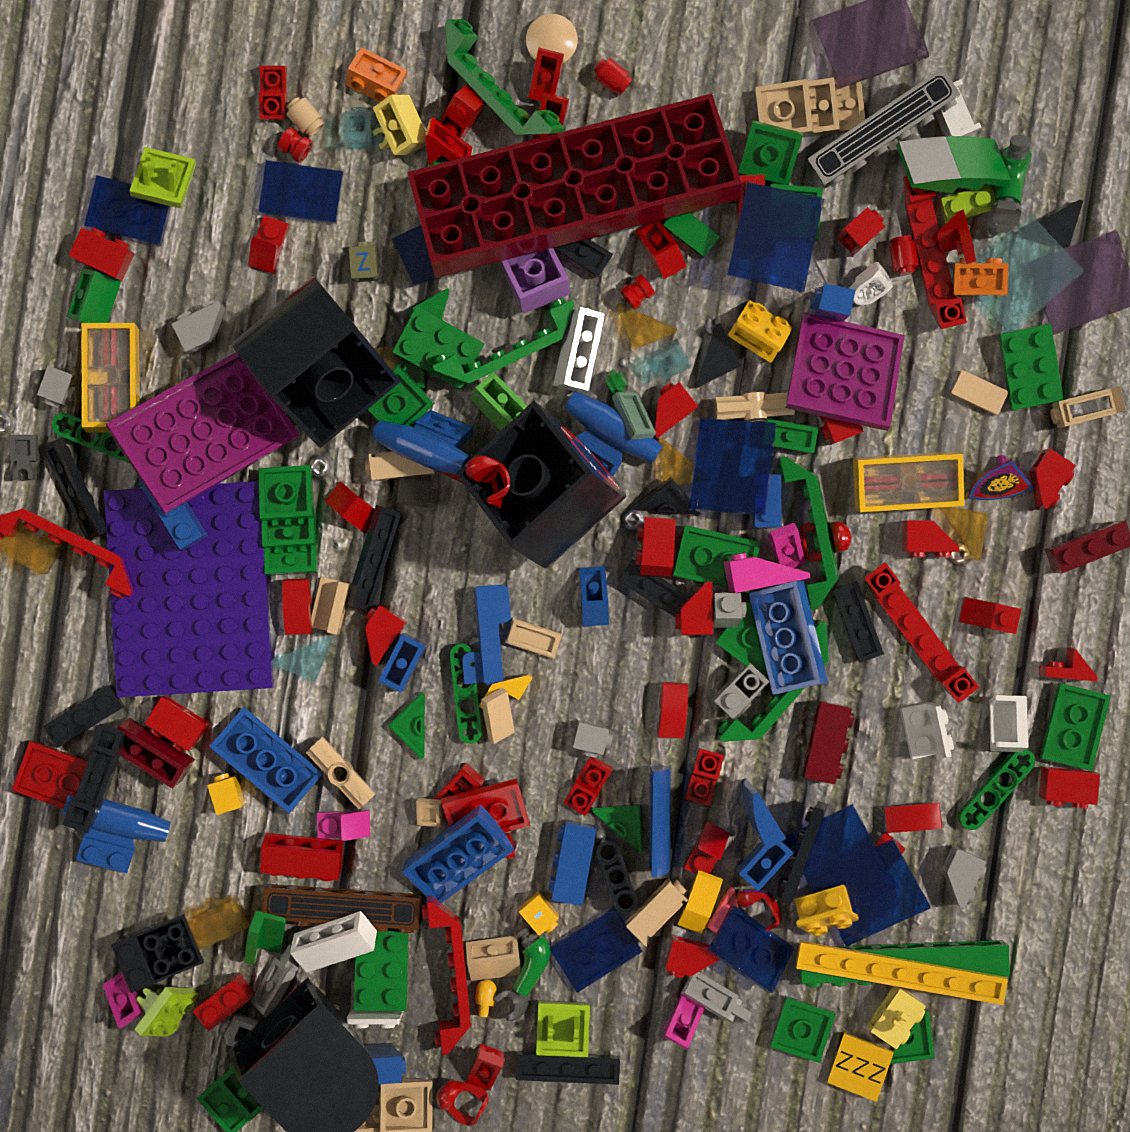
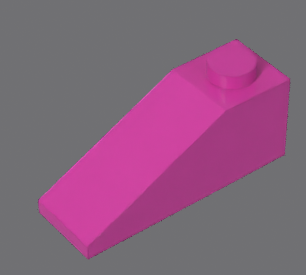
M746 552L730 555L731 560L723 561L728 590L733 593L811 578L808 572L757 557L746 556Z

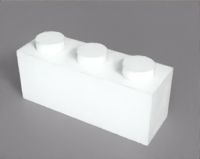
M582 307L573 309L563 337L553 386L570 391H588L604 319L603 313Z
M360 911L294 933L290 954L307 973L374 951L377 930Z

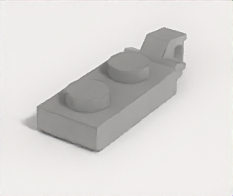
M290 944L279 958L275 957L251 999V1003L263 1016H266L278 1005L298 970L299 963L290 954L292 946Z
M700 972L689 976L681 992L685 997L729 1022H733L735 1019L745 1024L746 1022L748 1023L752 1012L740 1006L742 1001L737 994Z

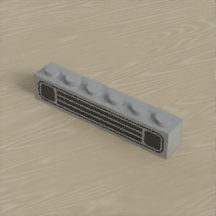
M941 68L808 158V162L824 186L830 184L833 187L845 179L843 174L848 170L852 169L853 172H856L867 164L865 159L872 154L878 157L890 148L887 144L897 139L898 142H901L912 134L910 129L917 124L923 127L935 118L932 114L942 109L943 112H946L957 104L955 99L960 96V93L945 69Z

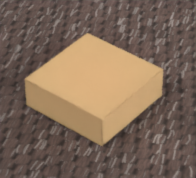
M418 798L416 801L417 825L442 827L444 825L442 801Z

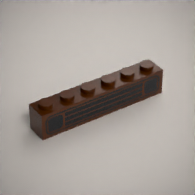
M267 884L264 887L262 912L286 918V921H293L297 926H310V923L324 924L361 911L379 932L388 931V928H396L400 933H413L414 930H418L420 927L422 894Z

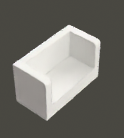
M961 79L953 82L959 93V88L963 85ZM961 93L955 99L957 101L955 106L946 112L940 109L934 113L944 136H970L982 128L980 123L974 125Z
M995 695L989 700L990 750L1023 752L1028 748L1027 697Z

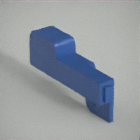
M504 585L475 586L473 588L479 651L468 652L462 658L464 684L483 682L485 685H492L493 683L503 681L499 624L511 619L509 589ZM471 662L475 663L474 667L470 666Z

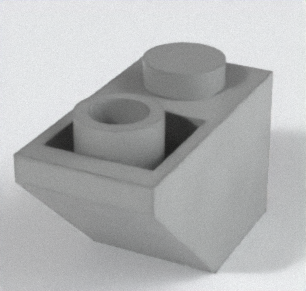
M208 301L200 306L201 310L193 314L191 312L183 313L176 318V322L172 323L186 353L192 355L214 344L225 312V307L221 302Z
M750 663L731 678L712 699L734 719L769 681Z
M952 845L942 866V871L954 903L960 908L965 909L966 905L970 904L974 899V888L977 881H981L986 873V861Z

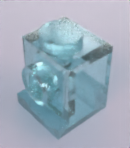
M352 107L351 111H344V142L347 148H373L371 111H366L364 107ZM363 125L364 130L362 132H356V126Z
M678 338L651 353L652 361L648 362L655 376L660 375L663 381L691 367ZM670 355L672 360L669 363H665L663 358Z

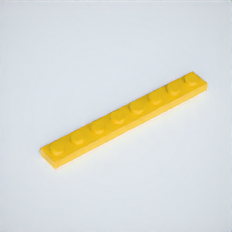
M805 941L799 942L795 964L796 969L1004 1005L1008 979L1004 976Z

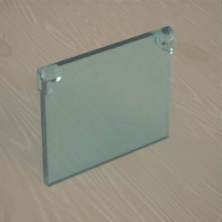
M1031 214L1019 225L1017 232L1012 231L978 262L986 263V258H1002V263H1009L1007 295H975V297L1007 332L1019 330L1020 327L1084 271Z

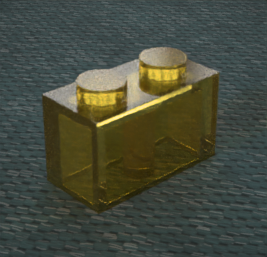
M22 520L13 538L5 536L4 539H0V552L39 574H48L63 547L48 539L47 533L40 535L24 527L25 521Z
M227 895L215 901L216 906L208 910L206 906H203L191 912L192 917L188 920V924L199 950L247 929L251 924L238 896L230 899V896Z

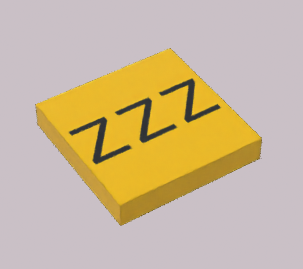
M844 1032L827 1083L877 1102L894 1051Z

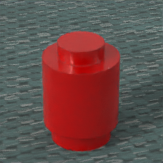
M611 57L607 61L602 58L593 70L597 73L594 79L613 94L616 92L619 96L622 95L633 80L628 76L629 72Z
M910 235L891 239L889 250L893 271L899 272L900 276L915 273V268L919 267L915 241H912Z

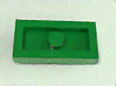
M766 419L762 445L814 454L818 427Z

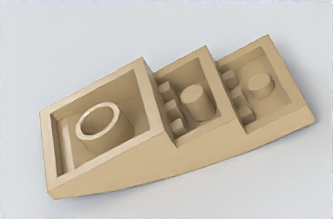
M861 75L835 80L834 77L813 81L803 79L755 87L759 122L801 132L803 137L848 132L865 120Z
M402 1078V1083L379 1085L377 1100L371 1114L355 1132H432L433 1081Z

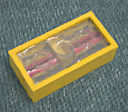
M81 323L82 428L87 433L109 432L106 428V423L140 405L139 329L135 323Z
M951 451L853 457L855 509L859 512L964 506L962 453Z

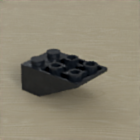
M185 914L118 938L111 944L131 993L204 963Z

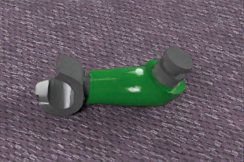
M1024 135L1012 136L1010 145L1004 149L1002 154L1011 181L1005 187L995 186L996 201L991 206L987 227L995 228L997 232L1008 233V231H1018L1022 207L1020 206L1022 190L1032 157L1028 149L1029 138Z
M530 925L516 935L518 939L521 938L523 940L521 944L525 950L522 951L524 964L513 988L505 990L494 997L497 1003L506 997H510L513 1000L515 1008L514 1011L507 1013V1021L517 1020L527 1010V996L538 982L550 959L551 950L545 936L540 938L536 932L533 933V928Z

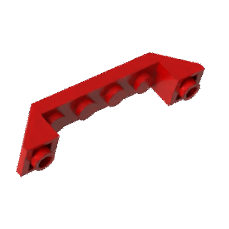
M904 176L905 211L912 240L915 241L919 268L929 308L940 329L966 324L967 320L961 297L956 298L953 295V284L945 252L942 253L939 247L937 237L939 227L932 202L936 193L932 190L912 188L908 177Z
M24 508L0 515L1 539H4L5 536L13 538L22 520H24V527L37 533L39 529H42L49 533L48 539L59 544L66 541L73 545L71 550L83 556H86L88 552L97 557L95 562L107 568H110L111 564L114 565L105 585L111 587L109 592L124 599L125 595L133 596V586L123 557Z
M886 562L864 577L874 598L934 678L957 703H960L980 688L965 667L959 666L899 586L901 582Z
M432 895L426 896L427 904L422 905L423 920H429V928L450 926L445 928L447 943H452L453 951L448 953L449 969L454 968L455 977L450 978L451 992L452 994L457 993L458 1003H453L454 1019L439 1021V1030L435 1031L436 1047L441 1046L442 1055H447L471 1027L460 917Z

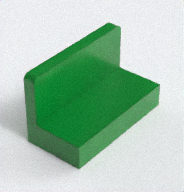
M82 268L66 317L82 323H108L121 282L97 271Z
M260 911L255 912L248 931L245 963L254 965L260 948L276 953L281 952L286 918Z

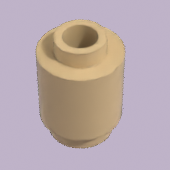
M297 97L288 104L287 108L289 111L286 115L303 134L312 137L325 125L321 120L322 116L306 98L300 100Z

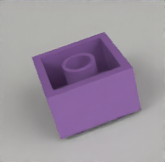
M553 248L500 261L505 279L523 314L571 294L569 278Z

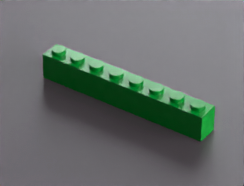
M1003 940L833 946L992 975L1010 976L1009 945ZM798 969V978L801 984H805L806 987H820L821 983H831L832 986L837 987L846 986L847 982H857L858 985L862 986L873 984V982Z

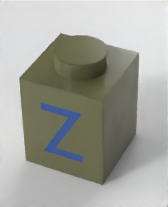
M357 242L355 247H349L351 279L354 282L380 280L378 250L376 246L371 245V242Z

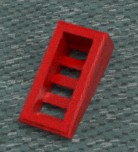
M465 763L433 799L440 800L442 797L451 796L447 792L448 790L455 795L464 793L455 785L456 782L466 791L478 789L482 786L484 778L468 763Z

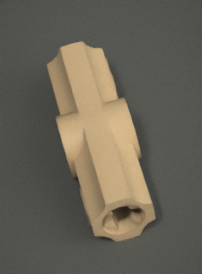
M752 392L744 393L742 396L715 397L716 420L744 418V420H761L772 416L795 415V410L785 408L788 392L775 394Z
M324 737L306 752L328 776L329 781L336 785L358 809L364 806L376 794L356 773L351 763L345 761ZM340 766L346 769V779H338L335 776L334 771L336 767Z

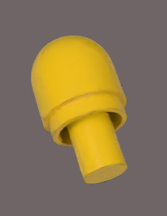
M482 980L476 987L475 1000L476 1004L479 1005L478 1016L488 1017L489 1006H493L495 1002L494 997H496L497 988L491 980Z

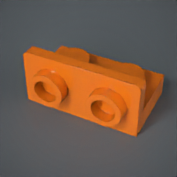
M361 47L347 69L345 84L352 90L360 92L380 103L390 95H396L407 77L408 70Z
M960 258L959 263L953 264V295H1007L1009 263H1002V258H986V263L972 262L966 264L965 259Z

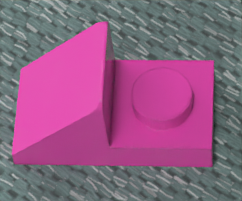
M795 523L770 531L768 539L778 564L791 568L806 564L798 528Z
M370 810L317 812L318 838H341V841L370 837Z
M122 972L103 984L118 1028L121 1029L143 1014L144 1011L137 1002L139 995H137L136 991L130 992Z
M680 994L671 1017L664 1023V1037L687 1050L705 1008Z

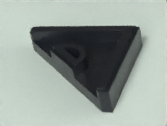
M1078 200L1024 229L1022 235L1062 247H1070L1083 200Z
M720 323L716 325L696 383L698 388L741 367Z
M669 477L634 504L636 511L649 510L666 514L701 515L700 509L672 477Z

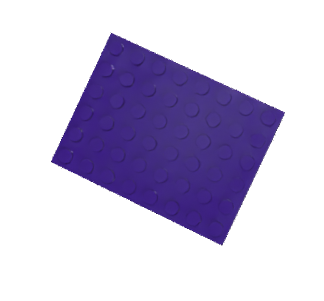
M259 481L220 483L188 501L208 537L187 550H180L142 488L104 491L106 529L108 531L107 548L109 551L123 557L134 590L132 597L125 595L124 599L110 593L117 698L274 688L268 585L264 566V548L262 547ZM112 564L109 568V576L114 568Z

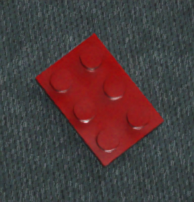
M33 740L29 741L12 791L64 809L68 795L77 794L88 760Z
M517 778L441 799L449 827L480 804L497 822L504 833L530 826Z

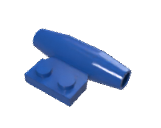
M574 391L564 407L566 411L587 428L586 431L577 437L596 455L613 476L622 463L623 452L652 464L663 447L654 438L631 440L618 411L582 393Z
M429 410L415 422V427L380 420L373 429L372 436L375 441L401 457L436 471L456 475V472L472 458L458 448L473 436V427L432 410Z
M68 795L62 813L63 816L66 815L71 799H75L76 795ZM105 799L89 833H84L76 861L127 873L135 850L133 839L165 842L171 822L144 809Z

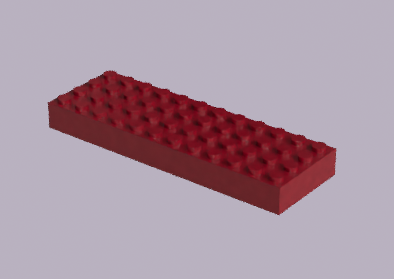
M712 93L407 172L435 278L738 200L741 197L742 186Z

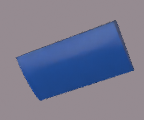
M793 581L749 593L772 694L775 695L828 683L804 581Z
M245 707L241 709L209 746L213 752L287 814L292 812L323 775L319 769Z
M650 766L649 870L652 877H661L670 871L671 766Z
M747 779L742 781V797L748 820L755 834L768 850L786 838L758 791Z
M480 804L405 860L402 873L426 896L432 895L439 902L443 903L510 854L514 847L497 822Z

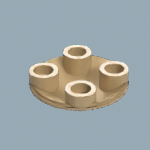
M546 14L540 16L528 28L526 45L531 58L535 61L539 47L563 53V64L570 60L577 48L578 37L576 29L567 18L561 15Z

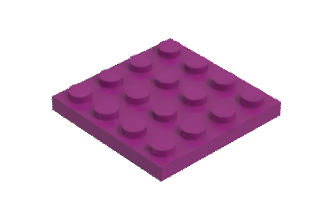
M804 312L800 323L785 408L888 431L891 426L905 335Z

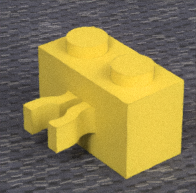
M390 95L373 107L381 128H377L372 132L374 136L385 134L384 141L379 144L380 149L390 147L394 155H412L426 146V131L410 95Z
M893 986L868 1022L867 1027L873 1034L897 1049L900 1044L903 1045L908 1040L910 1029L914 1023L917 1024L921 1021L925 1014L924 1009L926 1006L920 999L904 988Z

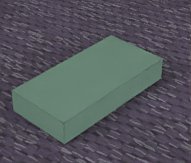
M616 392L612 399L625 423L630 439L653 438L656 432L638 393Z

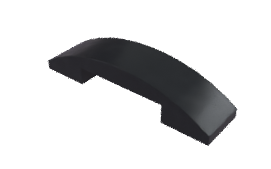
M99 723L90 749H93L75 799L70 801L62 825L89 833L112 782L124 741V731Z

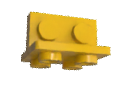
M749 300L727 336L771 363L782 349L793 327L784 318L776 317L768 312L762 304Z
M844 885L794 899L799 920L795 921L797 927L809 934H813V936L824 935L828 933L827 929L837 927V929L848 928L853 925L852 922L859 920L858 915L852 911L847 889Z

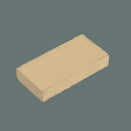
M960 370L950 391V395L993 415L999 414L1009 391L964 370Z
M513 618L505 643L554 659L562 634Z
M501 688L481 699L489 741L495 744L515 733L508 691Z

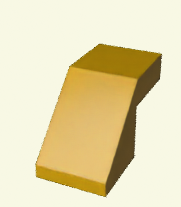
M525 674L493 683L484 697L504 688L508 691L509 695L519 700L533 676ZM481 701L479 707L483 709L482 701Z
M698 870L690 886L688 901L679 916L677 925L702 934L710 919L723 879Z

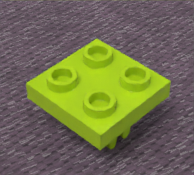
M144 147L129 190L130 196L182 209L196 167V160Z
M165 987L164 990L157 989V993L149 988H144L143 993L146 995V998L139 996L137 997V1002L145 1012V1016L134 1030L140 1036H169L178 1029L179 1022L183 1016L194 1007V1001L199 994L193 988Z
M538 1001L536 1055L588 1057L590 1003Z

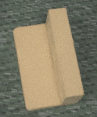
M326 577L320 578L311 616L312 628L325 630L331 634H340L347 606L345 602L351 583Z
M516 936L466 942L467 966L471 981L519 975L522 968L519 957L518 938Z

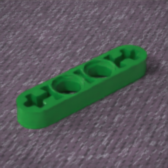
M67 413L57 414L53 418L52 429L59 436L130 463L125 455L124 457L121 456L123 452L120 447L113 452L108 450L106 444L108 439L112 437L110 432H95L94 440L87 442L82 436L84 429L82 428L81 418ZM68 418L67 423L78 428L76 432L70 429H64L62 432L63 427L59 425V422L65 421Z
M459 643L450 651L458 732L463 742L473 744L482 735L477 683H472L467 688L461 687L457 682V678L463 673V669L458 671L455 669V666H461L460 658H455V653L459 652V648L463 647L465 652H473V649L466 643ZM471 662V663H470V664H471V667H474L475 663H474V662ZM471 699L475 703L474 711L472 713H464L460 708L461 701ZM476 715L477 721L472 720V727L477 729L478 733L474 734L473 739H469V736L463 733V730H467V721L462 722L461 717L471 718Z
M1026 749L1023 752H1011L960 809L958 821L961 826L968 830H976L983 825L1033 769L1035 756L1031 751ZM1018 755H1027L1025 758L1027 764L1025 766L1020 764L1015 769L1020 772L1018 775L1013 770L1007 768L1009 765L1015 767L1019 763ZM1008 772L1012 777L1011 783L1005 787L1001 786L998 778L1000 774ZM985 792H992L995 797L994 802L989 806L983 805L981 796ZM975 803L985 810L983 814L979 810L974 815L976 819L974 823H965L967 821L966 813L973 814L977 810L973 806Z

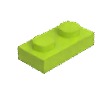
M989 184L982 186L979 190L971 189L939 200L945 223L963 209L966 219L989 213L992 204L996 201L992 186Z

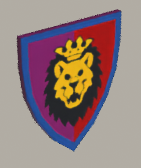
M1000 455L996 458L997 466L988 470L973 484L968 498L978 500L1010 498L1032 490L1034 486L1013 459L1007 461L1005 455Z

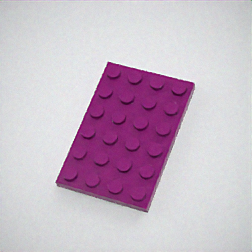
M237 352L106 423V428L164 515L299 437V433L285 412L267 394Z

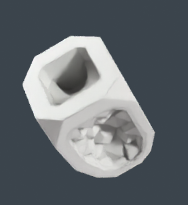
M875 262L855 278V282L849 288L856 290L853 303L867 305L884 296L893 286L884 268L879 262Z

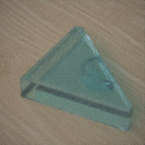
M329 636L275 658L271 661V664L316 682L334 637Z

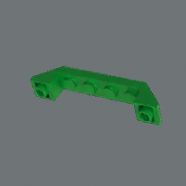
M448 19L446 21L448 63L516 135L551 134L562 132L565 129L559 123V117L550 110L535 111L530 117L525 110L518 108L512 102L511 95L501 90L495 84L494 77L483 71L477 65V59L467 53L478 39V36L472 31V26L463 19Z
M564 298L550 303L551 309L544 313L553 331H550L549 327L535 333L536 339L527 342L525 338L512 344L513 350L504 353L502 349L489 355L490 361L482 365L480 361L466 366L467 372L465 373L457 356L452 355L449 357L448 353L434 358L435 364L429 366L431 372L464 384L472 383L563 339L575 303L573 299L565 302Z
M783 456L780 457L781 463H777L778 474L781 475V479L784 478L785 483L806 479L807 483L803 484L805 499H810L812 509L808 510L810 523L816 526L817 535H813L816 550H821L823 559L819 561L821 575H826L827 580L807 584L806 592L809 605H811L812 610H817L839 579L819 476L790 457Z
M818 620L816 623L814 622L825 666L829 661L827 626L825 622ZM805 688L784 692L781 695L775 694L769 700L767 705L770 707L764 714L758 713L751 721L752 728L750 730L736 718L731 720L727 718L718 728V731H720L717 735L718 738L723 742L761 739Z

